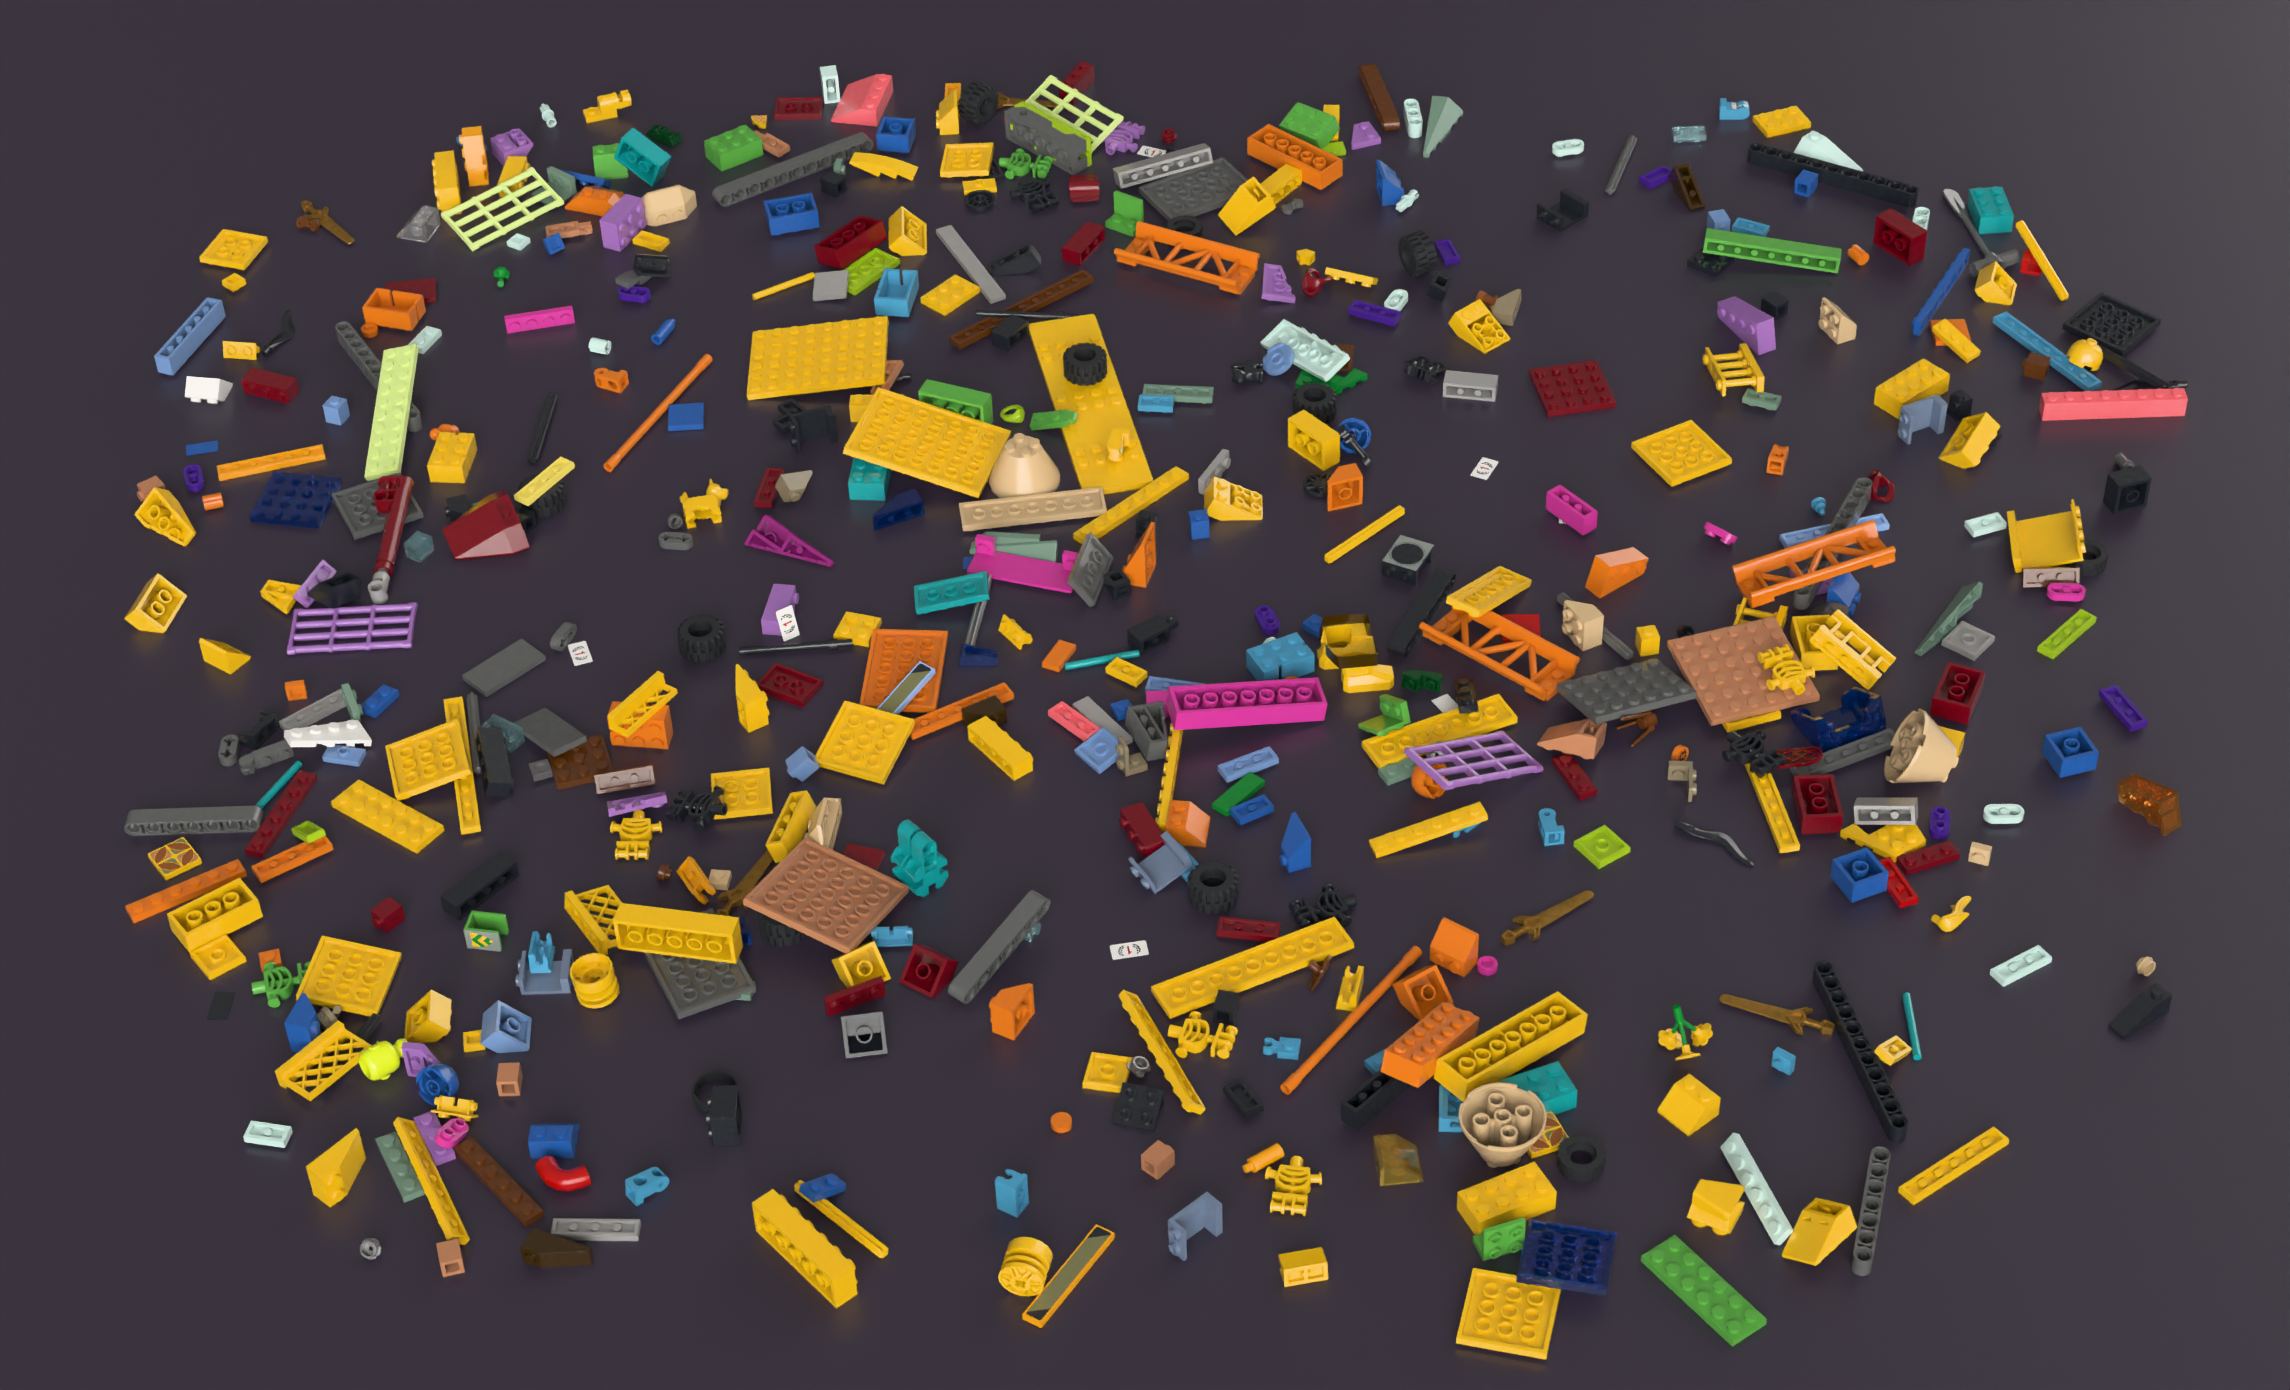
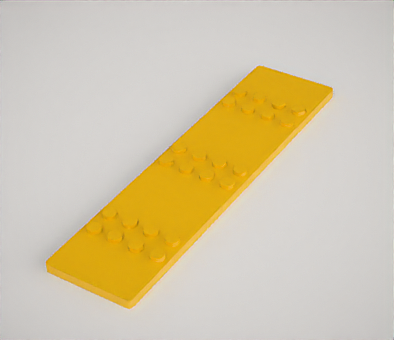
M1087 314L1065 319L1030 323L1029 335L1054 410H1071L1078 413L1076 423L1061 428L1080 488L1102 487L1103 494L1105 495L1141 489L1151 483L1153 477L1095 315ZM1078 343H1094L1096 346H1101L1107 355L1106 377L1101 382L1089 386L1072 384L1071 381L1066 380L1063 368V353L1066 349ZM1113 427L1130 429L1131 443L1130 446H1124L1123 457L1116 461L1110 460L1107 457V442Z

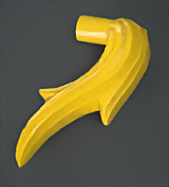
M1970 896L1962 897L1955 905H1950L1952 909L1951 914L1943 917L1935 914L1931 918L1932 922L1937 924L1944 932L1953 931L1969 916V913H1964L1963 910L1972 898Z

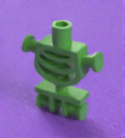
M1022 148L1016 149L1010 158L1000 157L999 166L1007 168L1005 176L1008 179H1013L1015 175L1025 176L1031 169L1033 178L1038 176L1044 179L1053 163L1052 157L1045 156L1042 160V155H1038L1036 162L1031 163L1030 154L1025 153Z
M311 961L304 964L305 970H302L301 963H297L298 976L292 977L286 967H276L274 962L266 963L263 972L264 980L251 983L253 995L266 992L268 1005L272 1008L279 1007L280 1000L291 996L294 991V984L301 985Z

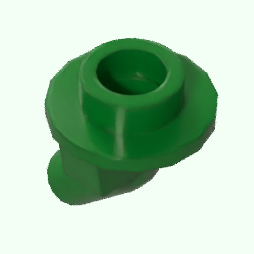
M498 267L493 271L494 278L498 279L497 285L503 287L504 280H508L510 272L505 267Z

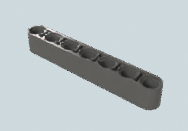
M257 806L135 809L128 812L124 830L131 836L255 832L261 825L263 811Z
M1034 890L1029 891L951 982L948 994L962 1003L968 1004L1045 915L1051 904L1050 899Z
M1882 1146L1874 1147L1871 1150L1851 1264V1270L1859 1276H1866L1872 1270L1891 1156L1890 1151Z

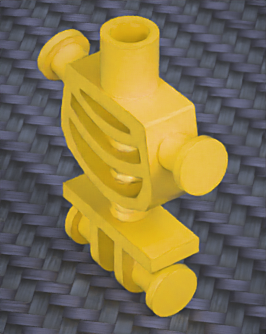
M1784 644L1781 648L1776 646L1773 648V651L1767 649L1764 653H1757L1758 661L1764 663V670L1774 667L1772 680L1768 679L1766 681V685L1771 691L1778 686L1781 690L1791 688L1796 695H1800L1805 691L1803 684L1806 682V677H1815V669L1813 666H1810L1809 669H1804L1801 662L1793 660L1794 652L1790 651L1787 644Z
M635 810L633 817L623 818L621 824H616L615 821H612L610 832H619L621 840L616 843L615 859L625 858L630 860V856H634L635 860H639V858L649 860V842L653 838L652 832L660 831L662 833L661 821L651 824V819L645 818V813L642 810Z
M1192 1011L1189 1014V1018H1186L1183 1027L1170 1024L1168 1037L1178 1039V1048L1175 1050V1053L1181 1058L1187 1057V1051L1200 1053L1209 1043H1212L1211 1057H1215L1217 1052L1220 1058L1227 1059L1230 1055L1229 1051L1233 1048L1235 1036L1238 1033V1029L1234 1026H1227L1226 1032H1224V1024L1220 1023L1216 1035H1210L1208 1022L1202 1020L1201 1013L1197 1011Z
M1300 1156L1291 1157L1290 1165L1281 1164L1278 1171L1268 1166L1265 1179H1275V1189L1277 1191L1272 1192L1270 1213L1280 1211L1281 1214L1285 1215V1211L1289 1210L1293 1216L1295 1213L1306 1217L1308 1207L1307 1194L1311 1190V1183L1322 1185V1173L1310 1174V1168L1303 1167V1158Z

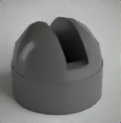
M672 513L668 516L667 522L670 528L678 529L682 526L683 520L679 514Z

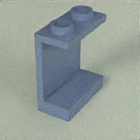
M1937 394L1902 406L1897 431L1899 438L1907 445L1911 444L1912 432L1929 426L1937 434L1943 433L1948 404Z
M1167 831L1160 835L1165 845L1142 862L1137 864L1132 857L1128 859L1132 866L1129 869L1136 878L1140 876V882L1145 889L1148 890L1150 888L1154 894L1194 866L1189 855Z
M563 949L562 961H553L551 973L534 974L530 973L527 951H522V957L518 959L519 974H516V986L520 987L521 995L571 993L572 980L570 968L574 963L572 949Z
M1205 1192L1168 1220V1248L1170 1252L1185 1261L1187 1259V1240L1205 1227L1216 1237L1223 1233L1222 1203L1208 1192Z

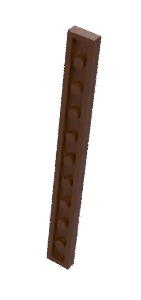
M1082 269L1001 311L1036 312L1093 283L1094 276ZM987 317L949 336V342L959 350L990 335L991 331L1007 318Z

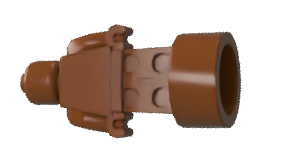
M1480 290L1475 301L1480 299L1489 306L1488 309H1491L1492 305L1495 306L1498 297L1497 295L1492 297Z

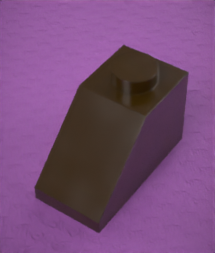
M995 695L961 709L962 723L965 726L984 716L995 721L998 726L1007 723L1006 708Z

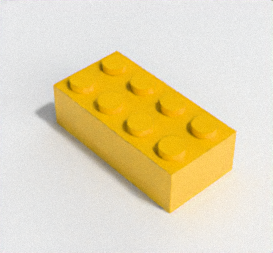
M454 150L434 153L435 159H432L437 207L442 212L461 204Z
M1923 358L1877 386L1875 389L1874 405L1899 419L1902 406L1937 394L1940 396L1947 392L1950 374Z
M241 878L167 913L172 932L189 953L263 917L259 900Z
M1534 1161L1457 1192V1210L1472 1232L1478 1235L1483 1233L1484 1229L1522 1217L1526 1221L1556 1208L1557 1191Z

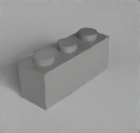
M1446 370L1443 381V397L1495 402L1498 390V375Z
M1857 798L1854 803L1855 825H1916L1919 817L1918 798Z

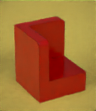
M2025 249L2020 273L2041 276L2042 270L2031 251Z

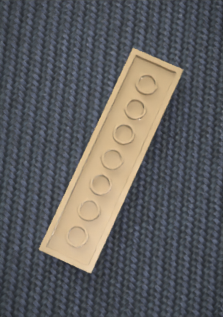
M1102 487L959 503L963 531L1098 517L1107 512Z

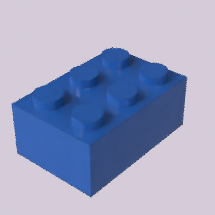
M812 193L763 201L765 218L771 236L820 227L818 210Z

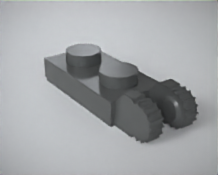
M282 740L255 750L244 757L242 756L238 761L239 765L242 766L241 773L249 775L255 773L259 768L267 767L273 763L293 757L294 754L292 747L289 746L287 741Z

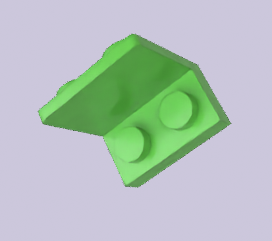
M1116 190L1114 192V214L1105 222V227L1134 237L1136 235L1137 222H1144L1143 200Z
M1388 694L1379 696L1380 709L1383 714L1359 723L1358 727L1377 736H1384L1388 734V731L1403 728L1404 725L1411 723L1407 701Z
M1522 1217L1484 1229L1483 1233L1473 1236V1243L1482 1260L1495 1259L1499 1256L1524 1249L1525 1219Z

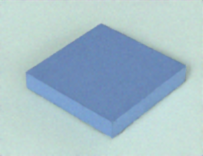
M1102 727L1074 751L1084 762L1101 774L1118 759L1116 751L1118 739L1106 728Z

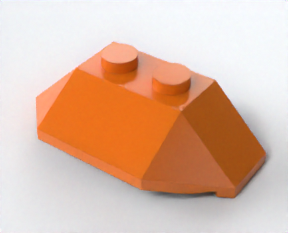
M596 186L584 187L570 199L565 209L604 216L624 194L622 191Z

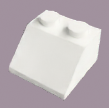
M187 376L185 397L190 398L191 402L201 403V400H207V403L218 404V401H225L232 389L233 383L222 379Z

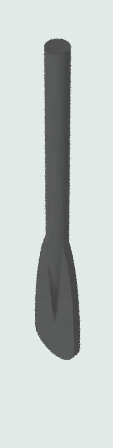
M1944 189L1942 192L1943 196L1963 220L1985 257L1990 251L1969 219L1967 209L1961 197L1952 189Z

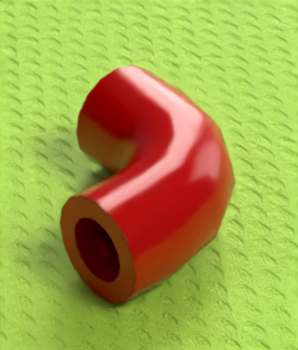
M553 1156L543 1157L535 1165L540 1178L547 1186L555 1190L570 1192L592 1185L584 1165L564 1170L559 1167Z

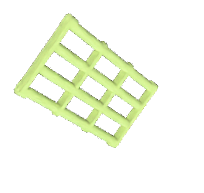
M1050 75L1025 101L1091 137V142H1093L1091 144V153L1124 119V116L1114 113L1102 106L1098 101H1094L1078 92L1077 89L1062 83L1053 75ZM1050 84H1053L1069 94L1062 100L1045 89ZM1042 95L1058 104V106L1051 111L1035 100ZM1076 97L1090 107L1083 112L1069 104V102ZM1065 108L1080 118L1073 124L1058 114ZM1095 110H1098L1114 119V121L1107 126L1090 115ZM1087 121L1103 132L1097 138L1080 128V126Z
M530 167L525 172L503 183L501 182L492 189L440 214L468 247L475 251L480 246L502 235H506L507 232L529 221H533L534 218L564 205V201L536 170ZM531 175L536 179V181L513 193L508 189V187ZM541 185L545 189L542 193L522 203L517 199V197ZM500 191L507 195L485 207L480 203ZM550 195L555 200L532 213L526 209ZM510 201L516 205L495 217L489 213ZM473 205H476L479 209L456 222H453L450 218ZM519 211H522L525 215L505 227L498 223ZM482 215H485L488 219L464 233L459 228ZM492 225L497 228V231L474 243L469 239V237Z

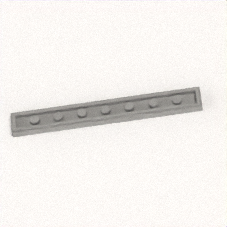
M952 225L936 229L937 236L975 285L980 287V291L989 303L993 304L1005 300L1006 294Z

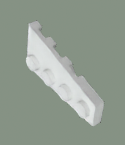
M359 720L332 722L324 725L284 730V738L290 747H316L317 744L335 747V744L346 743L347 747H355V743H364V746H371L372 743L371 738Z

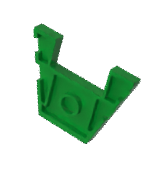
M1354 368L1346 377L1335 374L1327 382H1324L1302 369L1296 381V389L1300 388L1301 385H1307V383H1322L1334 389L1337 395L1343 392V389L1346 387L1352 388L1356 386V382L1360 380L1362 382L1366 381L1368 374Z

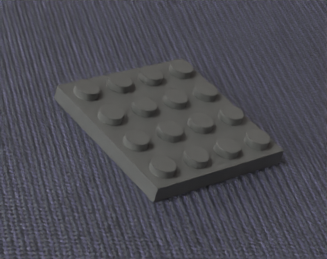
M399 472L389 476H401ZM379 479L331 494L354 540L384 530L388 513H379L373 500L374 492L379 489ZM412 494L405 523L424 518L422 510Z

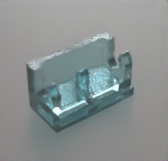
M492 714L491 718L482 725L484 728H501L502 734L506 738L505 749L511 754L525 742L521 726L495 714Z

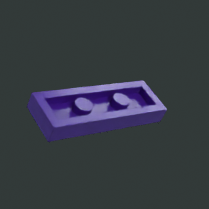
M1356 299L1348 308L1349 315L1393 327L1402 318V312Z
M2117 685L2099 690L2098 696L2130 732L2147 727L2148 720Z

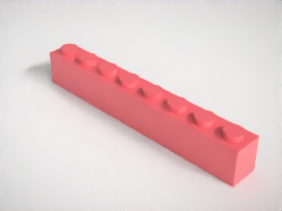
M2184 388L2041 393L2039 412L2042 421L2185 416L2188 398Z

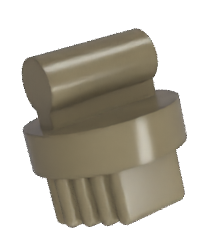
M338 1005L334 1006L332 1012L326 1006L319 1010L317 1018L322 1029L327 1030L338 1021L336 1017L340 1016L341 1007Z

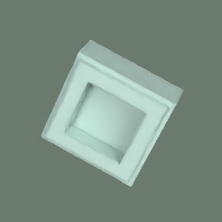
M516 233L507 241V246L521 251L531 241L529 237Z

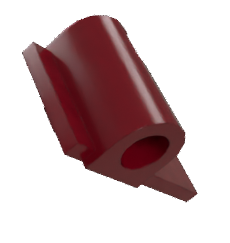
M1095 174L1069 176V194L1072 203L1098 201V198H1100L1099 180Z

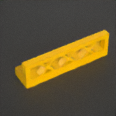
M657 671L608 714L610 729L628 738L677 695V689L665 684L664 673ZM663 690L669 692L666 695L658 696ZM657 702L654 706L646 707L648 703ZM644 713L642 717L633 718L636 714ZM632 724L627 730L622 728L623 725Z

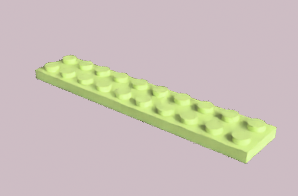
M417 344L390 348L383 352L364 475L367 481L399 472L401 474L419 351Z

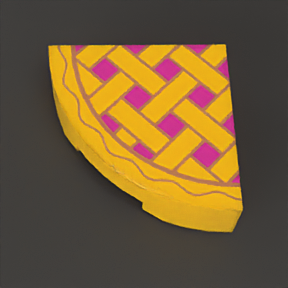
M767 115L751 116L752 124L757 125L760 129H766Z

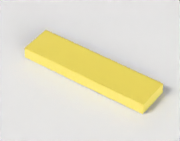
M559 457L514 495V500L526 506L531 505L574 469V462Z

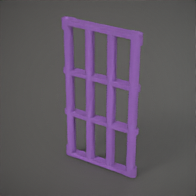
M417 602L353 607L338 606L335 609H294L287 655L412 648L418 607ZM411 611L410 616L376 617V613ZM371 613L370 618L339 619V615ZM333 615V620L298 622L299 617ZM409 623V628L374 630V625ZM369 625L368 630L337 632V627ZM331 627V632L296 634L297 629ZM408 635L407 640L372 642L373 637ZM367 637L366 642L335 644V639ZM329 640V644L294 646L295 641Z
M1502 730L1404 749V753L1444 790L1472 784H1482L1483 782L1497 779H1508L1523 774L1543 772V766ZM1499 739L1504 743L1489 747H1483L1479 744ZM1467 745L1473 748V750L1457 753L1451 750V748ZM1510 750L1517 754L1501 758H1495L1491 755ZM1434 751H1441L1444 754L1424 759L1418 755ZM1478 756L1485 759V761L1469 764L1462 760ZM1522 761L1529 765L1513 769H1507L1504 766ZM1446 762H1453L1456 765L1437 770L1430 766ZM1494 767L1497 772L1481 775L1474 771ZM1465 773L1469 776L1450 781L1443 778V776Z

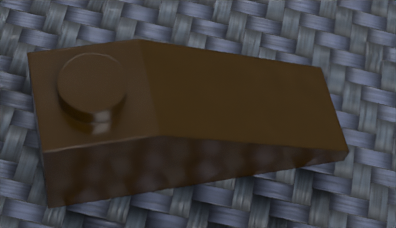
M1689 163L1674 166L1669 174V178L1674 191L1689 211L1705 208V203Z
M535 1228L532 1229L520 1246L523 1261L529 1265L541 1268L592 1265L594 1262L590 1247Z

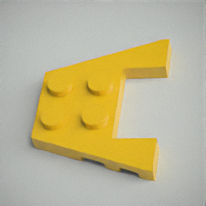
M1853 823L1840 832V837L1844 839L1850 838L1855 841L1856 845L1861 847L1865 845L1872 848L1874 853L1884 858L1891 857L1895 863L1897 856L1917 851L1926 846V839L1917 824L1886 825L1868 835Z

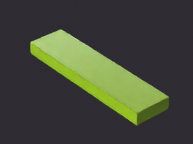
M2080 609L2038 646L2037 651L2051 659L2056 658L2096 622L2097 617Z

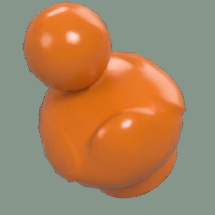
M442 424L438 429L431 428L429 435L432 440H437L439 432H451L458 435L459 429L455 425Z

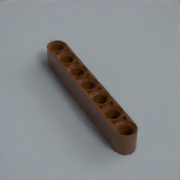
M1376 64L1359 65L1361 82L1383 132L1399 130L1400 120Z

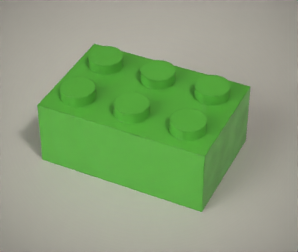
M1300 102L1294 105L1279 124L1282 131L1320 149L1326 147L1340 130L1335 116Z
M746 124L704 141L706 158L722 172L764 155L762 139Z

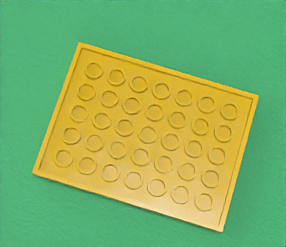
M888 316L754 331L752 334L747 399L754 400L884 385L886 379Z
M878 387L846 443L843 454L979 498L996 460L1010 438L1011 431Z

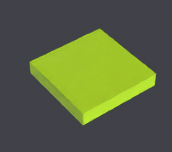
M1606 825L1575 840L1573 845L1599 869L1630 853L1631 849L1628 844Z

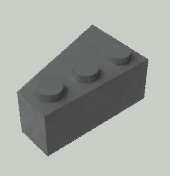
M1163 701L1127 708L1125 726L1146 761L1165 758L1168 739Z

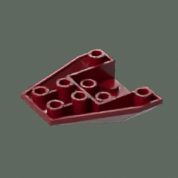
M505 490L486 496L442 529L455 560L514 555L530 549L521 522Z

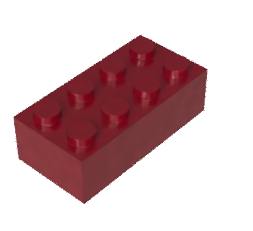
M859 215L814 245L818 263L838 269L846 268L848 264L858 260L860 256L868 253L873 247L880 245L882 241L887 239L883 220Z

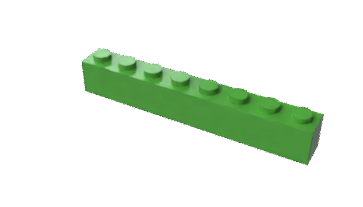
M1711 228L1706 229L1703 253L1837 274L1842 251L1840 248Z

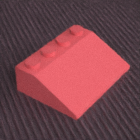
M875 74L848 84L831 118V122L878 126L893 93L892 75Z

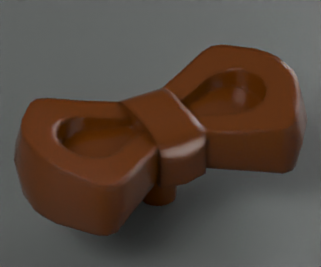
M300 216L296 220V225L298 229L306 227L310 228L312 232H316L320 227V222L316 218L310 220Z

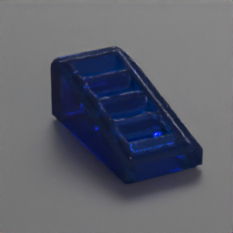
M961 644L958 665H998L999 650Z

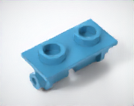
M908 925L893 927V930H890V927L875 926L871 932L872 941L875 942L877 947L913 946L912 927L908 928Z

